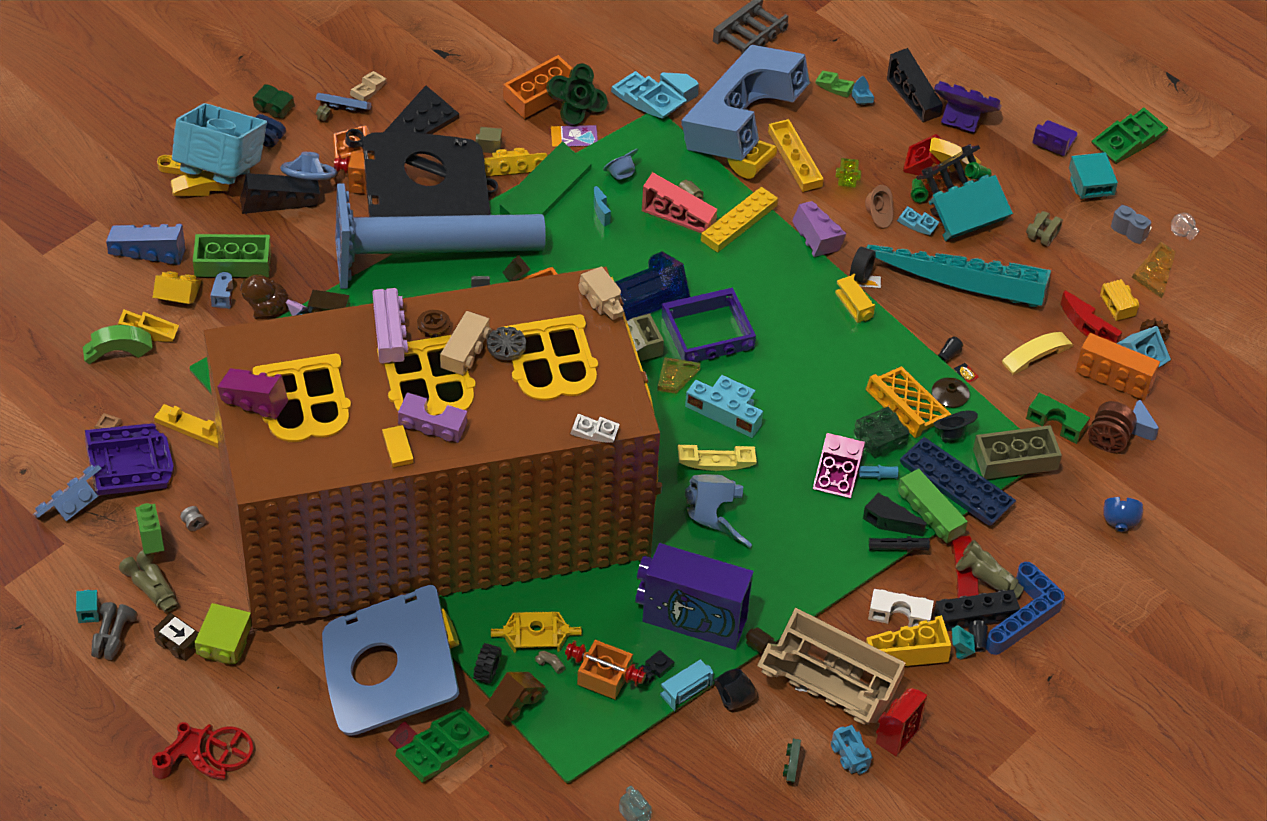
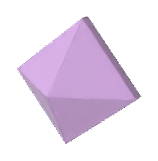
M286 301L292 316L308 313L306 306L296 301Z

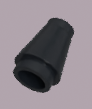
M955 336L948 338L938 356L946 363L962 351L964 346L962 341Z
M981 620L972 621L969 624L968 632L974 635L975 652H983L986 650L988 626Z

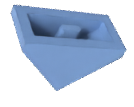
M1139 400L1133 410L1137 422L1132 434L1153 441L1156 439L1159 427L1142 401Z

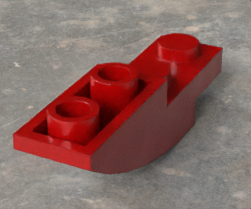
M1066 290L1063 292L1060 305L1068 319L1080 332L1087 337L1089 333H1092L1116 344L1120 342L1122 331L1094 315L1096 309L1090 304H1087Z

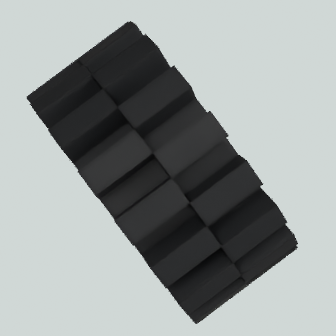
M488 643L483 644L474 667V679L489 684L493 681L502 654L500 647Z

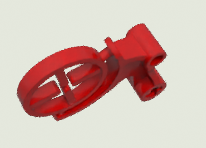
M181 722L177 725V739L167 746L163 752H158L152 757V774L158 779L167 778L180 756H186L191 764L202 774L225 780V771L241 769L250 761L253 754V742L244 730L237 727H222L213 732L211 724H208L204 729L190 727L186 722ZM226 733L235 734L230 742V748H232L233 755L243 760L235 764H223L229 755V750L227 749V744L216 739V737ZM210 735L206 742V752L201 753V744L204 738ZM240 737H243L249 745L248 754L234 747ZM210 744L225 750L218 761L210 754ZM207 757L208 761H209L214 767H216L217 769H220V771H218V770L212 768L211 766H209V765L205 762V760H204L203 758Z

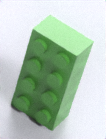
M195 235L193 268L196 277H216L221 272H228L232 277H249L254 274L269 277L271 259L270 235Z

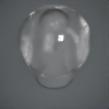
M1178 213L1171 220V230L1179 237H1186L1191 241L1200 232L1196 227L1195 219L1188 213Z

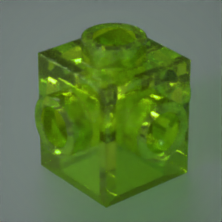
M841 158L840 168L836 167L835 178H839L838 186L856 187V181H860L861 170H858L859 160Z

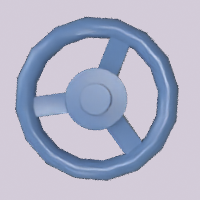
M302 152L294 161L283 163L280 167L282 173L306 180H327L335 178L338 174L337 170L333 167L320 163L319 154L315 152Z

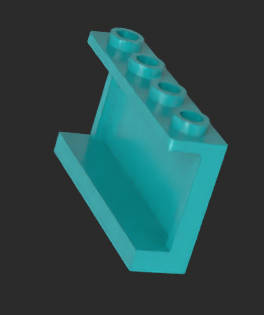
M985 175L980 177L979 181L974 182L971 180L964 183L962 187L954 186L948 189V192L943 193L939 191L932 195L933 198L929 201V204L935 205L946 232L942 235L945 241L1003 221L1013 214L996 175L991 177Z

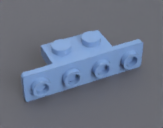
M99 465L87 467L83 471V476L79 479L75 477L67 483L69 487L63 491L61 489L51 495L52 500L47 504L45 501L35 508L36 512L33 515L38 518L54 506L65 521L70 519L98 497L86 480L97 473L101 467Z

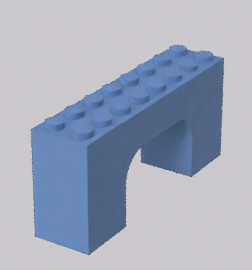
M750 45L681 120L687 150L742 161L759 141L754 111L745 110V108L751 102L761 98L794 102L810 84L805 54Z

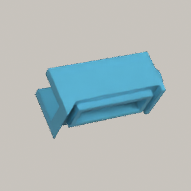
M700 659L663 682L661 687L664 691L660 693V696L675 711L677 703H682L706 688L708 684L712 685L713 670Z

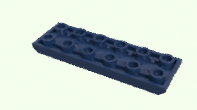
M925 437L900 458L901 464L906 469L913 472L919 468L942 494L987 525H993L1016 503L1014 498Z

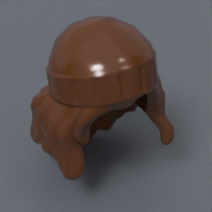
M254 274L247 277L241 284L242 296L253 307L254 318L263 315L273 316L274 314L277 316L286 312L288 308L286 301L289 300L288 294L282 285L277 284L274 280L268 279L261 274Z

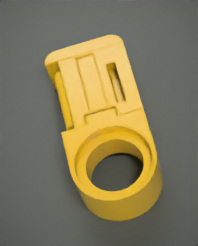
M162 155L157 159L158 169L161 172L179 175L188 174L180 170L181 163L173 161L172 155ZM163 162H169V163H170V164L167 165V166L161 165Z

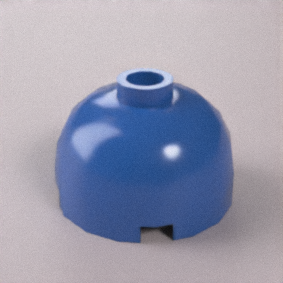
M1120 497L1108 498L1105 500L1103 507L1105 520L1115 530L1126 532L1127 529L1137 526L1142 519L1143 504L1132 498H1127V501H1120Z

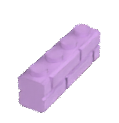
M396 288L374 290L373 304L379 362H402L404 360V353H408L407 340H403V338H406V327L401 325V323H405L404 311H400L403 308L402 296H398Z

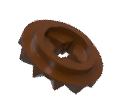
M440 310L425 311L417 319L418 329L422 330L423 334L429 333L430 336L433 334L440 336L441 332H447V328L450 327V318L445 312Z
M1154 318L1153 320L1147 319L1145 322H1142L1140 331L1158 326L1163 341L1168 339L1170 330L1168 329V324H1163L1162 320L1156 321Z

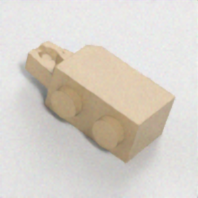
M601 266L581 274L579 290L589 300L592 308L596 309L600 315L606 313L612 320L622 317L624 310L619 303L621 290Z

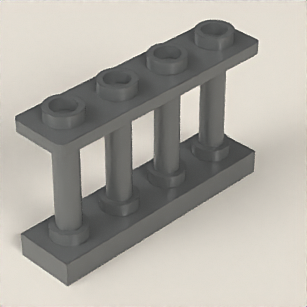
M752 0L714 28L713 42L719 44L723 40H727L740 48L742 55L750 45L764 47L765 44L774 40L781 32H784L789 25V16L785 14L778 19L763 9V0ZM760 15L773 24L766 27L755 20L754 17ZM749 23L760 30L761 33L756 36L742 26ZM739 32L751 41L745 44L731 34Z

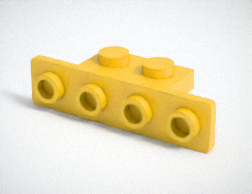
M515 148L514 151L496 150L495 153H492V157L484 158L486 176L532 172L547 157V153L529 154L524 148Z

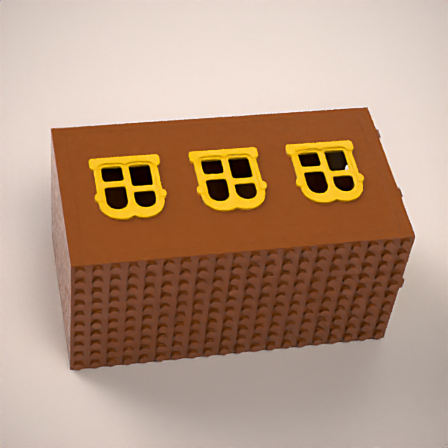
M603 267V269L609 275L607 267ZM593 269L403 298V308L400 311H404L405 323H401V325L406 327V338H403V340H407L408 353H404V360L402 362H379L373 303L204 330L219 456L253 629L364 609L394 597L414 592L416 589L427 585L435 586L439 595L445 596L450 593L467 592L478 588L506 585L512 582L527 581L535 578H546L551 575L585 571L613 564H624L630 561L642 560L643 556L651 557L656 495L662 493V483L658 482L660 431L647 385V375L642 370L624 312L622 317L614 320L606 313L600 315L596 309L592 308L589 300L579 290L581 274ZM620 296L619 303L623 307L624 304ZM440 310L449 316L450 327L447 328V332H441L440 336L437 334L430 336L429 333L423 334L422 330L418 329L417 319L425 311ZM466 311L489 318L491 332L499 327L508 328L509 326L516 328L518 331L520 330L526 339L524 353L512 360H501L491 355L487 348V340L485 339L481 352L475 355L472 367L467 369L464 376L441 368L440 361L441 352ZM230 368L248 370L253 375H259L261 372L266 373L269 377H275L276 374L282 375L288 402L276 420L270 417H263L251 410L246 411L240 406L227 404L221 400L217 386ZM407 393L427 398V413L430 415L442 414L447 405L467 411V424L458 443L404 427L413 456V463L392 468L382 429L401 426L398 424V411ZM577 414L598 421L599 417L620 424L614 442H598L571 435L570 433ZM415 596L410 599H407L406 602L411 600H417V597Z

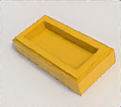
M404 426L382 429L392 468L412 464L413 456Z

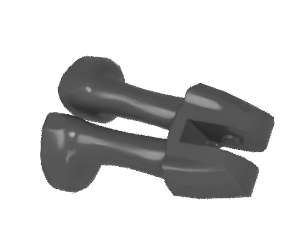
M106 602L100 607V614L103 616L99 634L95 633L93 635L91 656L101 658L104 652L105 659L113 660L122 644L120 636L126 622H134L138 614L129 606L120 604L117 607L115 603ZM116 618L112 632L109 635L108 632L112 619Z

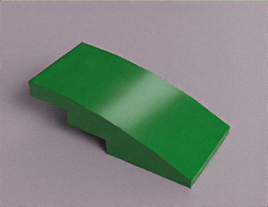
M1143 107L1135 115L1129 114L1121 122L1115 121L1095 137L1091 143L1103 153L1106 152L1107 157L1114 163H1117L1156 141L1168 132V127Z
M461 707L433 721L429 729L414 736L413 742L397 749L395 756L423 783L456 763L489 737L490 733Z

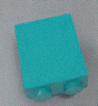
M1106 152L1071 157L1069 165L1070 180L1075 193L1081 199L1115 195L1118 182Z

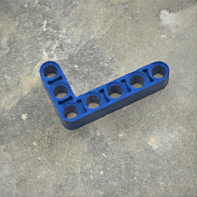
M1023 562L1019 565L1016 578L1018 583L1024 587L1023 590L1034 600L990 630L986 642V650L991 654L998 655L1061 610L1065 596L1064 592L1031 562Z

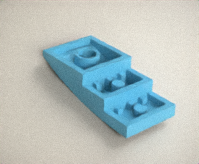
M636 71L611 87V92L623 101L659 118H665L687 102V99L665 82L660 81L658 83L650 76L644 78Z

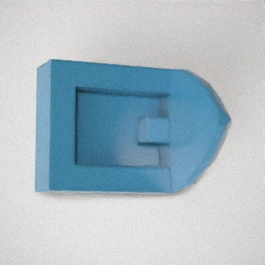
M864 76L856 81L852 89V97L856 103L862 105L874 102V96L869 90L868 81Z

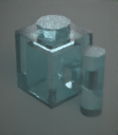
M629 786L625 790L626 794L619 801L620 813L627 821L650 820L652 807L638 789L635 790L633 786Z

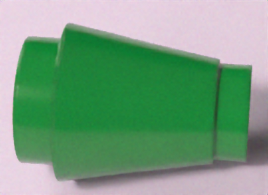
M977 162L968 163L965 167V175L969 179H979L985 175L991 177V169Z
M915 178L912 180L911 198L917 203H922L927 199L929 193L922 179L917 180Z

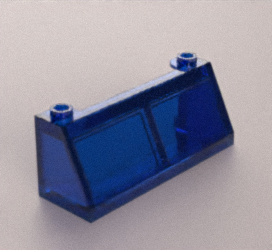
M662 251L650 257L648 269L615 282L621 290L620 296L624 304L622 308L627 321L660 310L663 303L690 297L683 263Z

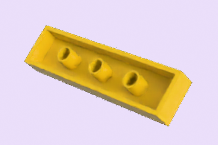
M787 119L769 124L768 133L802 192L823 187L824 179L790 120Z
M760 187L702 232L701 241L718 253L777 207L778 198L763 187Z

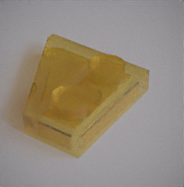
M664 357L658 391L676 394L700 370V363Z

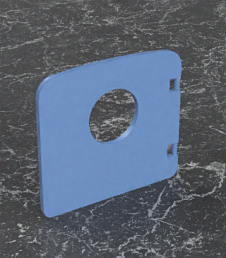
M427 585L406 595L403 594L356 611V613L334 619L323 630V655L329 695L338 727L346 735L352 736L452 701L459 695L439 593L433 585ZM417 597V600L409 603L406 602L407 599ZM354 618L358 619L357 622L351 624L347 623V621L352 620ZM378 645L393 648L397 653L398 661L394 672L389 678L372 686L361 685L354 680L353 666L360 654Z

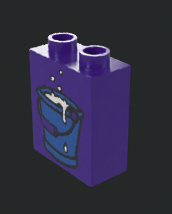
M659 543L653 558L643 556L640 562L637 579L641 580L637 590L635 603L644 605L642 622L736 650L748 619L754 571Z

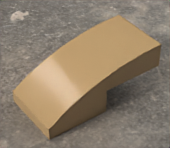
M373 71L362 78L361 84L351 89L350 95L358 100L367 101L387 82V78Z

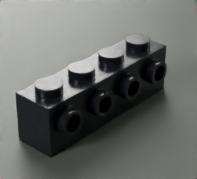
M1000 590L994 593H981L974 596H961L959 598L936 601L934 616L942 615L946 630L952 631V628L956 626L966 629L969 627L970 622L976 620L984 621L986 625L999 624L1019 611L1020 606L1014 590Z

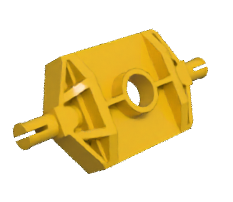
M559 612L512 613L503 629H491V637L505 638L513 652H516V648L557 647V652H559L569 635L581 636V627H569V624H566ZM534 625H538L541 627V629L535 631L532 630L531 627Z

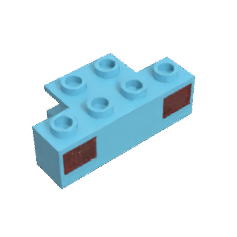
M724 375L720 376L713 387L695 380L686 392L685 407L753 438L762 425L763 411L754 407V400L751 399L755 390Z

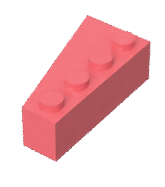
M653 172L643 186V212L699 233L704 232L716 222L717 209Z

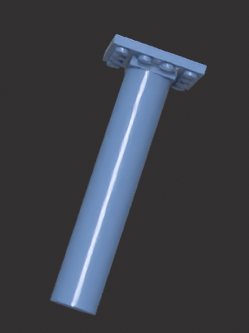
M344 183L337 184L335 244L340 288H348V281H351V270L348 269L352 267L355 254L544 251L545 220L543 214L353 217V210H350V203H347L349 202V191H345Z

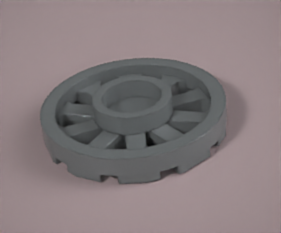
M499 327L489 334L487 348L490 354L498 359L512 360L524 353L526 339L524 334L514 327Z

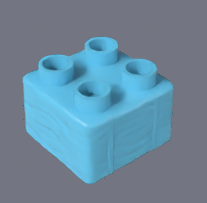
M201 104L176 119L172 160L181 163L180 170L182 172L200 174L202 170L214 173L213 179L216 182L232 184L237 176L249 173L250 168L260 162L267 121L214 105Z

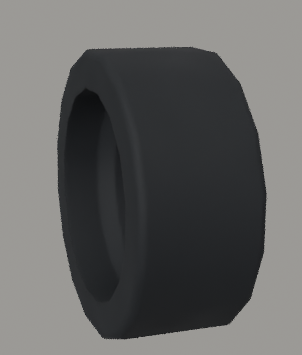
M860 247L855 253L850 269V276L855 274V281L866 283L869 279L875 263L876 253L874 250Z

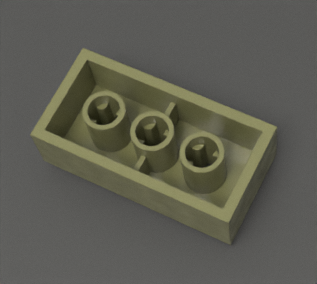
M1051 425L976 435L973 448L982 477L985 479L1058 470L1062 457Z

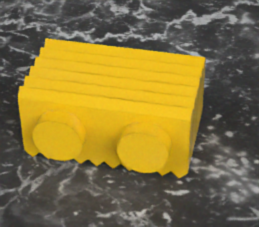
M1122 279L1102 285L1100 297H1102L1115 321L1136 316L1139 302L1136 298H1133L1130 287L1125 285Z

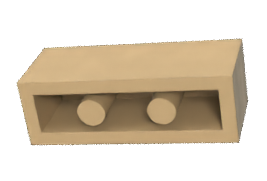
M469 311L465 312L440 354L441 368L464 376L467 369L472 367L475 355L481 352L484 340H487L491 333L489 318Z

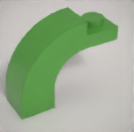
M130 325L104 327L91 334L92 341L83 346L84 361L88 364H91L105 353L115 350L127 351L139 358L152 349L151 334L141 328Z

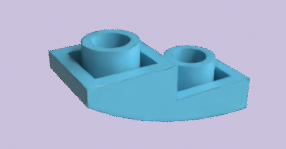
M908 206L897 220L902 225L927 235H931L939 224V221L926 212L920 215Z

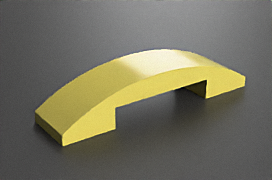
M1062 332L1045 334L1011 352L1002 360V363L1014 375L1027 369L1030 362L1054 351L1059 354L1073 347V344Z
M678 445L677 447L679 463L702 470H735L756 465L757 462L755 447L735 446L734 451L698 450L697 445Z

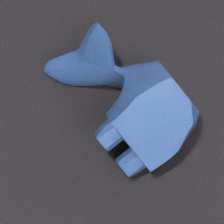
M694 475L689 480L690 485L685 490V498H687V502L690 507H687L689 516L697 523L722 531L741 544L751 548L752 544L746 538L740 535L723 517L717 518L716 514L717 508L721 503L732 502L733 497L742 498L743 486L737 485L735 481L729 480L722 475Z

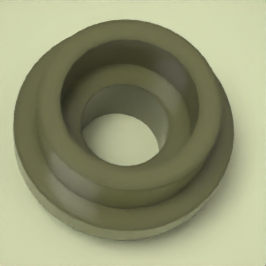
M328 105L319 106L316 111L317 120L326 121L331 112Z

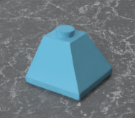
M1158 326L1129 335L1117 343L1160 361L1159 367L1171 360Z

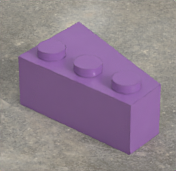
M810 201L799 204L792 222L799 234L804 235L806 238L805 243L812 248L813 257L839 251L846 236L841 227L831 220L814 202Z

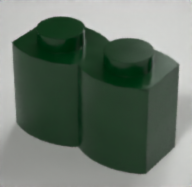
M264 84L252 97L254 107L257 110L269 112L271 116L277 118H284L295 106L294 97L291 94L278 90L268 84Z

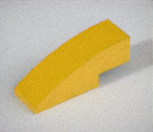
M938 138L931 139L930 152L941 162L962 151L961 147ZM974 156L976 162L981 164V161L976 156ZM967 157L960 160L964 172L966 165L969 163ZM953 164L947 167L951 172L956 170Z
M202 170L200 174H186L171 180L173 196H209L210 191H228L229 184L216 182L213 179L214 173Z
M125 309L118 322V325H130L141 328L151 334L152 341L162 342L173 341L179 327L177 324L143 312L141 316Z

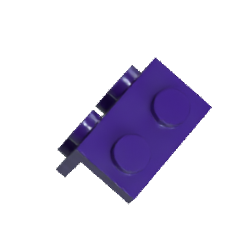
M1047 120L1043 126L1038 124L1035 128L1032 143L1065 156L1078 133Z

